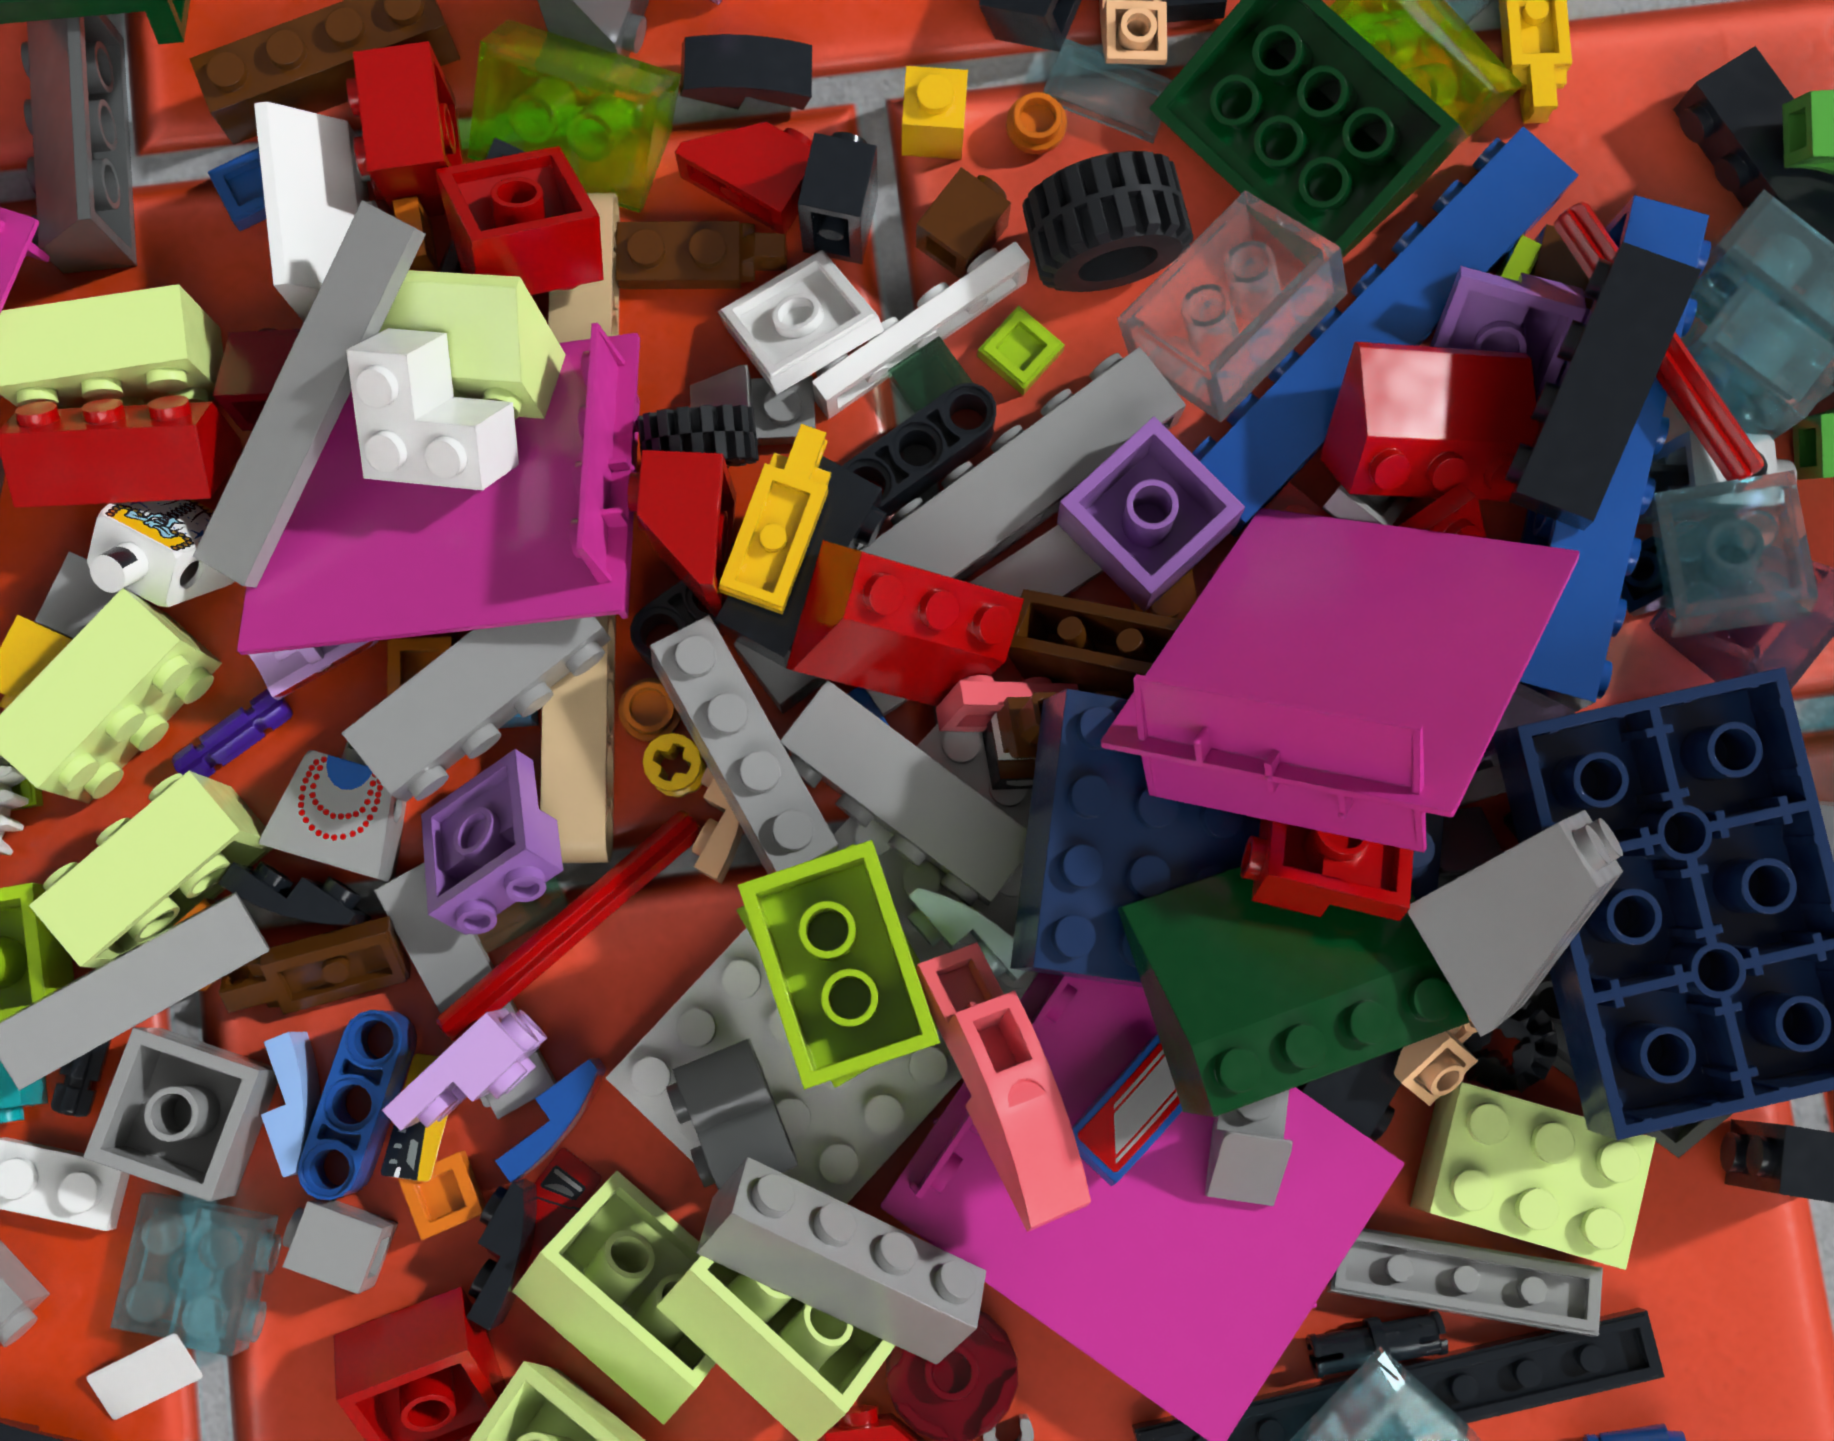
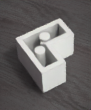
M387 328L346 350L364 479L484 490L519 465L513 402L454 397L447 333Z

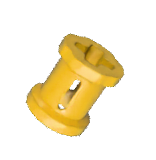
M676 733L660 735L651 741L643 757L645 775L666 796L682 798L688 793L696 792L702 785L701 779L706 770V765L694 742L684 735ZM679 751L683 752V759L690 766L687 774L676 772L671 781H668V774L660 766L664 758L674 760L678 756Z

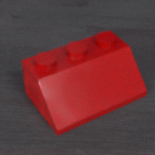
M1354 342L1320 459L1349 494L1439 498L1461 483L1477 495L1478 500L1509 501L1516 484L1504 480L1520 442L1532 447L1539 431L1538 421L1530 419L1536 405L1532 358L1526 353Z
M180 395L160 397L150 401L148 405L123 406L122 400L114 398L94 400L84 404L81 408L58 409L57 404L54 402H33L18 407L12 417L0 428V457L14 508L211 499L243 451L240 438L213 402L189 403L187 397Z
M823 540L786 668L795 672L938 706L959 680L975 675L991 676L1006 662L1024 599Z

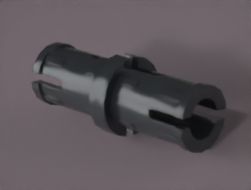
M1438 1311L1387 1322H1381L1378 1317L1365 1318L1360 1327L1317 1335L1313 1333L1306 1336L1307 1349L1313 1350L1314 1353L1309 1355V1360L1316 1378L1371 1366L1376 1372L1391 1370L1392 1362L1435 1354H1448V1340L1446 1338L1440 1339L1439 1334H1445L1446 1330Z

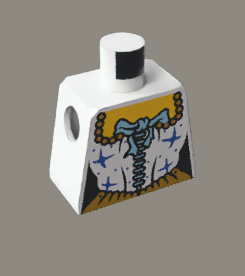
M193 499L109 503L100 511L96 519L87 564L90 568L92 580L105 592L115 593L125 588L157 606L171 607L235 582L193 557L214 513V510Z

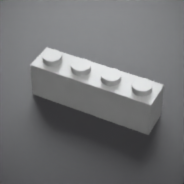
M710 615L651 644L653 669L767 874L837 852L838 842Z
M595 617L472 630L344 730L342 735L390 795L404 802H407L413 796L417 801L422 800L437 791L448 780L449 775L446 773V770L462 757L467 755L469 759H473L490 749L501 737L498 729L519 713L524 718L543 707L554 694L550 688L571 672L574 676H579L597 664L605 654L602 646L608 643L611 638Z
M829 680L825 682L780 740L803 782L815 788L820 780H822L841 795L835 803L837 807L864 827H867L872 819L893 834L887 843L892 849L917 867L920 866L924 859L929 861L946 874L940 884L970 907L977 898L989 906L1024 859L1026 828Z
M749 1157L742 1162L712 1198L696 1252L701 1256L936 1365L977 1329L986 1270Z

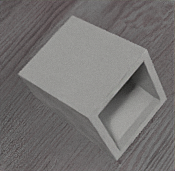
M1586 810L1550 826L1410 904V909L1407 913L1480 1037L1496 1029L1525 1005L1623 873L1616 860L1623 856L1622 848L1616 836L1603 819L1599 818L1592 821Z

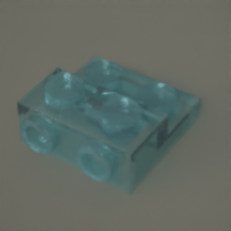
M142 1193L110 1328L162 1338L175 1333L185 1348L226 1356H234L249 1349L250 1342L254 1343L259 1338L266 1318L267 1305L266 1302L260 1301L265 1274L270 1275L274 1271L281 1251L282 1237L280 1234H275L279 1216L162 1193Z

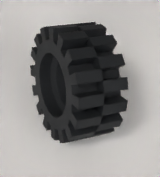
M722 404L719 406L700 405L694 408L686 406L677 407L676 410L663 409L657 410V412L644 413L643 416L637 417L641 456L642 450L722 453L728 468L729 466L739 467L759 461L753 407H747V405L732 406V404Z

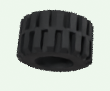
M1125 151L1103 154L1079 161L1044 179L1042 183L1035 186L1028 193V197L1024 199L1022 205L1040 280L1043 282V285L1048 288H1055V290L1092 292L1136 282L1155 274L1177 260L1178 257L1189 249L1190 243L1193 241V233L1173 161H1169V158L1163 154H1153V152Z

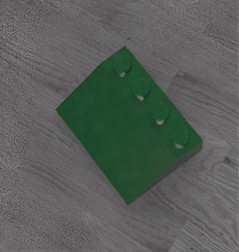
M1240 0L1149 108L1325 273L1332 269L1413 194L1467 136L1459 123L1322 0Z
M1241 866L1117 907L1182 1110L1186 1113L1217 1117L1470 1023L1466 1011L1408 913L1404 915L1401 921H1396L1329 905L1323 915L1317 917L1251 901L1254 880L1241 877ZM1412 893L1410 904L1416 901Z

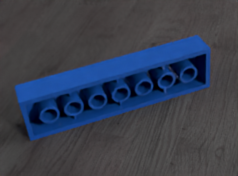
M1634 195L1605 228L1618 248L1622 242L1701 269L1699 276L1702 274L1710 255L1711 242L1704 240L1709 215ZM1689 298L1675 330L1680 339L1688 333L1697 311L1696 299ZM1656 377L1594 521L1583 531L1527 509L1519 543L1578 550L1580 555L1506 708L1507 710L1543 720L1566 716L1596 703V698L1601 699L1609 686L1613 666L1611 661L1606 660L1610 638L1615 637L1619 633L1627 611V601L1620 598L1624 578L1633 572L1641 551V539L1634 537L1639 515L1645 514L1652 501L1656 482L1655 478L1648 477L1653 455H1657L1661 451L1670 425L1669 418L1663 417L1666 399L1669 395Z

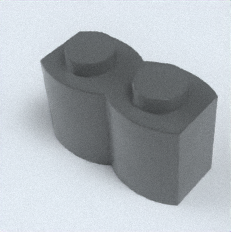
M750 1038L672 1069L676 1083L666 1086L667 1093L679 1123L683 1124L691 1120L701 1145L690 1151L704 1187L716 1183L719 1190L747 1157L781 1173L798 1166L795 1152Z

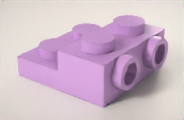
M506 1008L486 1012L382 1111L401 1131L418 1122H421L426 1128L431 1126L436 1120L440 1122L466 1097L473 1102L491 1093L496 1099H499L503 1094L507 1095L536 1068V1065L529 1057L541 1047L540 1044L547 1039V1036L522 1010L515 1014L509 1012Z

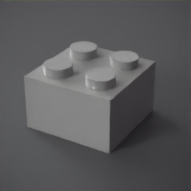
M133 1027L83 1158L209 1202L236 1196L263 1124L261 1114L267 1112L278 1084L272 1065L163 1028Z

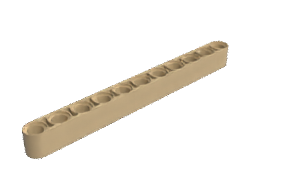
M587 193L600 216L604 280L582 284L570 290L549 291L548 325L559 343L590 339L591 323H598L607 336L619 335V288L616 282L617 222H620V214L616 193ZM616 615L595 617L611 638L608 643L602 646L605 651L602 659L579 676H574L571 672L550 688L554 694L542 707L540 810L557 820L562 863H609L612 857Z

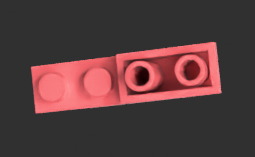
M978 942L918 963L915 969L929 1011L971 1094V1098L965 1107L1026 1231L1029 1232L1088 1206L1091 1203L1085 1172L1062 1097L1040 1042L1016 991L1003 993Z

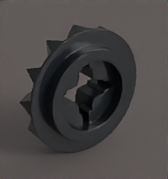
M1530 998L1523 1007L1497 1027V1029H1501L1506 1038L1516 1036L1518 1039L1523 1038L1522 1042L1514 1046L1512 1065H1510L1508 1058L1504 1059L1500 1050L1488 1051L1487 1048L1482 1050L1483 1046L1491 1042L1493 1031L1481 1037L1478 1032L1473 1033L1463 1043L1478 1060L1466 1072L1468 1081H1478L1495 1092L1517 1090L1523 1093L1529 1086L1539 1080H1545L1556 1059L1558 1050L1557 1032L1551 1018L1538 1003Z

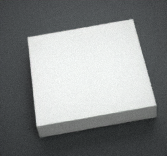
M823 250L718 311L725 328L776 395L884 331L876 312Z

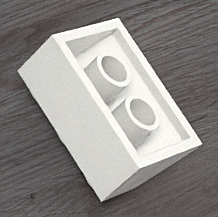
M271 102L254 103L273 285L304 322L361 201L363 200L377 208L378 206L375 200L369 201L367 181H371L370 175L362 176L360 174L353 143L354 137L357 136L348 121Z

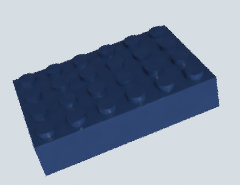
M1785 667L1495 731L1493 740L1519 844L1550 826L1586 810L1592 821L1601 818L1606 822L1616 836L1623 851V856L1616 859L1623 873L1549 971L1587 1130L1615 1140H1621L1834 1090V860Z
M1065 689L1043 700L1010 969L1143 987L1117 907L1241 866L1250 836L1259 837L1260 819L1150 796L1141 756L1102 748L1101 739L1129 699ZM1426 813L1427 848L1424 853L1414 851L1411 893L1416 901L1438 889L1444 816Z

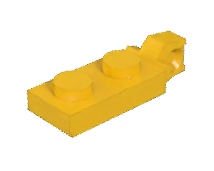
M1499 0L1505 77H1508L1509 90L1521 89L1519 100L1523 123H1547L1552 111L1558 107L1557 89H1563L1564 85H1566L1567 71L1572 65L1567 0Z
M801 424L789 457L774 452L770 464H764L720 580L718 589L721 593L783 615L829 492L828 483L831 472L819 469L828 440L825 439L826 432Z

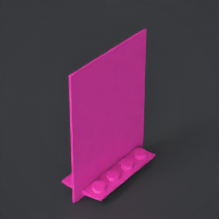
M591 323L590 339L559 343L566 356L545 419L518 417L515 419L519 465L484 490L364 479L351 390L257 588L246 587L237 651L241 655L616 614H619L622 619L628 618L634 512L629 511L627 492L630 472H636L639 432L637 417L640 411V399L637 394L640 337L638 333L607 336L598 323Z
M1260 508L1146 675H1135L1133 678L1134 692L1101 739V746L1105 749L1141 756L1150 796L1424 853L1427 848L1426 813L1453 817L1570 579L1579 560L1580 552L1578 550Z
M1038 973L1020 999L1049 1063L1071 1127L1099 1094L1117 1079L1146 1043L1158 1034L1143 987ZM963 1082L940 1118L933 1119L934 1127L882 1201L881 1208L932 1245L986 1270L985 1282L1206 1440L1227 1441L1311 1309L1316 1308V1301L1404 1166V1162L1295 1087L1289 1089L1284 1139L1293 1141L1292 1151L1274 1206L1205 1196L1214 1117L1182 1111L1143 1156L1113 1186H1110L1081 1158L1091 1203L1082 1209L1027 1232L965 1107L971 1098V1094L965 1082Z

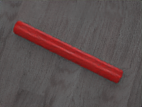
M1580 202L1568 208L1554 222L1555 230L1589 279L1598 259L1602 258L1611 262L1618 250L1617 245L1589 204L1585 202ZM1675 331L1656 378L1727 482L1732 485L1739 484L1759 472L1764 467V460Z
M684 810L678 811L442 1012L436 1020L440 1029L452 1042H455L486 1012L502 1009L692 846L701 831L698 823Z

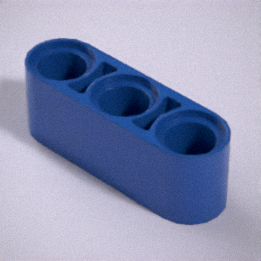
M368 1010L359 1013L351 1019L343 1032L298 1165L297 1173L301 1186L307 1194L316 1199L332 1200L356 1193L368 1184L373 1175L391 1120L382 1110L401 1093L416 1049L417 1034L415 1026L405 1015L395 1011ZM382 1021L392 1030L394 1040L389 1053L383 1058H378L370 1051L367 1040L371 1028ZM356 1085L365 1088L370 1094L372 1101L371 1111L361 1122L353 1119L346 1108L347 1095ZM332 1150H338L348 1159L349 1175L342 1185L332 1183L325 1174V1159Z

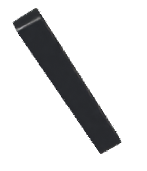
M975 383L958 384L846 462L842 467L866 480L875 481L883 487L884 492L882 494L880 510L887 513V519L942 480L954 469L977 455L990 443L996 421V402L992 394L981 385ZM961 409H971L979 413L984 422L975 429L965 430L956 426L951 416ZM921 444L933 452L934 458L923 466H913L902 459L901 452L908 446ZM682 580L644 606L632 620L630 638L641 658L650 667H652L651 649L647 647V637L649 632L660 624L673 625L679 631L710 615L722 637L725 635L720 632L715 621L716 617L712 613H705L698 608L699 599Z

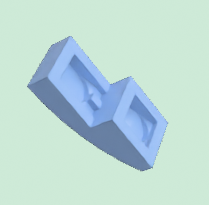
M286 1032L264 1041L286 1104L261 1114L283 1178L298 1174L299 1160L321 1099L315 1056L307 1032Z

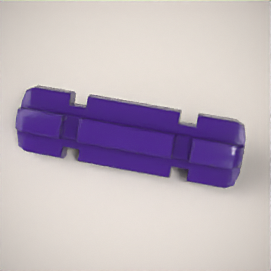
M268 689L264 690L250 700L252 707L248 710L240 707L199 737L201 741L199 745L194 746L190 743L176 753L172 758L176 771L182 775L187 771H192L207 778L216 772L214 768L216 764L221 763L225 766L266 736L265 729L271 727L275 730L289 720L293 715L290 705L284 697L276 700L271 696Z

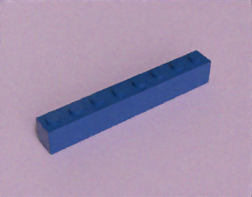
M1524 126L1506 144L1497 137L1482 152L1472 165L1478 173L1466 186L1457 179L1445 190L1432 206V209L1438 215L1425 228L1416 221L1399 238L1391 249L1397 257L1385 270L1374 264L1361 277L1350 291L1357 299L1343 313L1334 306L1323 316L1309 333L1316 341L1302 356L1292 349L1276 365L1268 376L1274 382V385L1260 399L1251 392L1237 405L1226 419L1233 427L1218 442L1211 436H1208L1192 452L1245 506L1236 528L1230 533L1235 538L1251 522L1260 508H1265L1323 447L1354 342L1420 346L1437 328L1460 266L1490 273L1506 256L1520 236H1525L1579 176Z

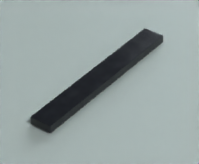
M1634 1308L1600 1316L1599 1336L1591 1337L1544 1329L1449 1351L1445 1355L1436 1354L1391 1365V1370L1376 1372L1374 1369L1255 1396L1227 1441H1393L1655 1380L1665 1376L1648 1311L1642 1308ZM1173 1415L1132 1425L1135 1441H1208Z

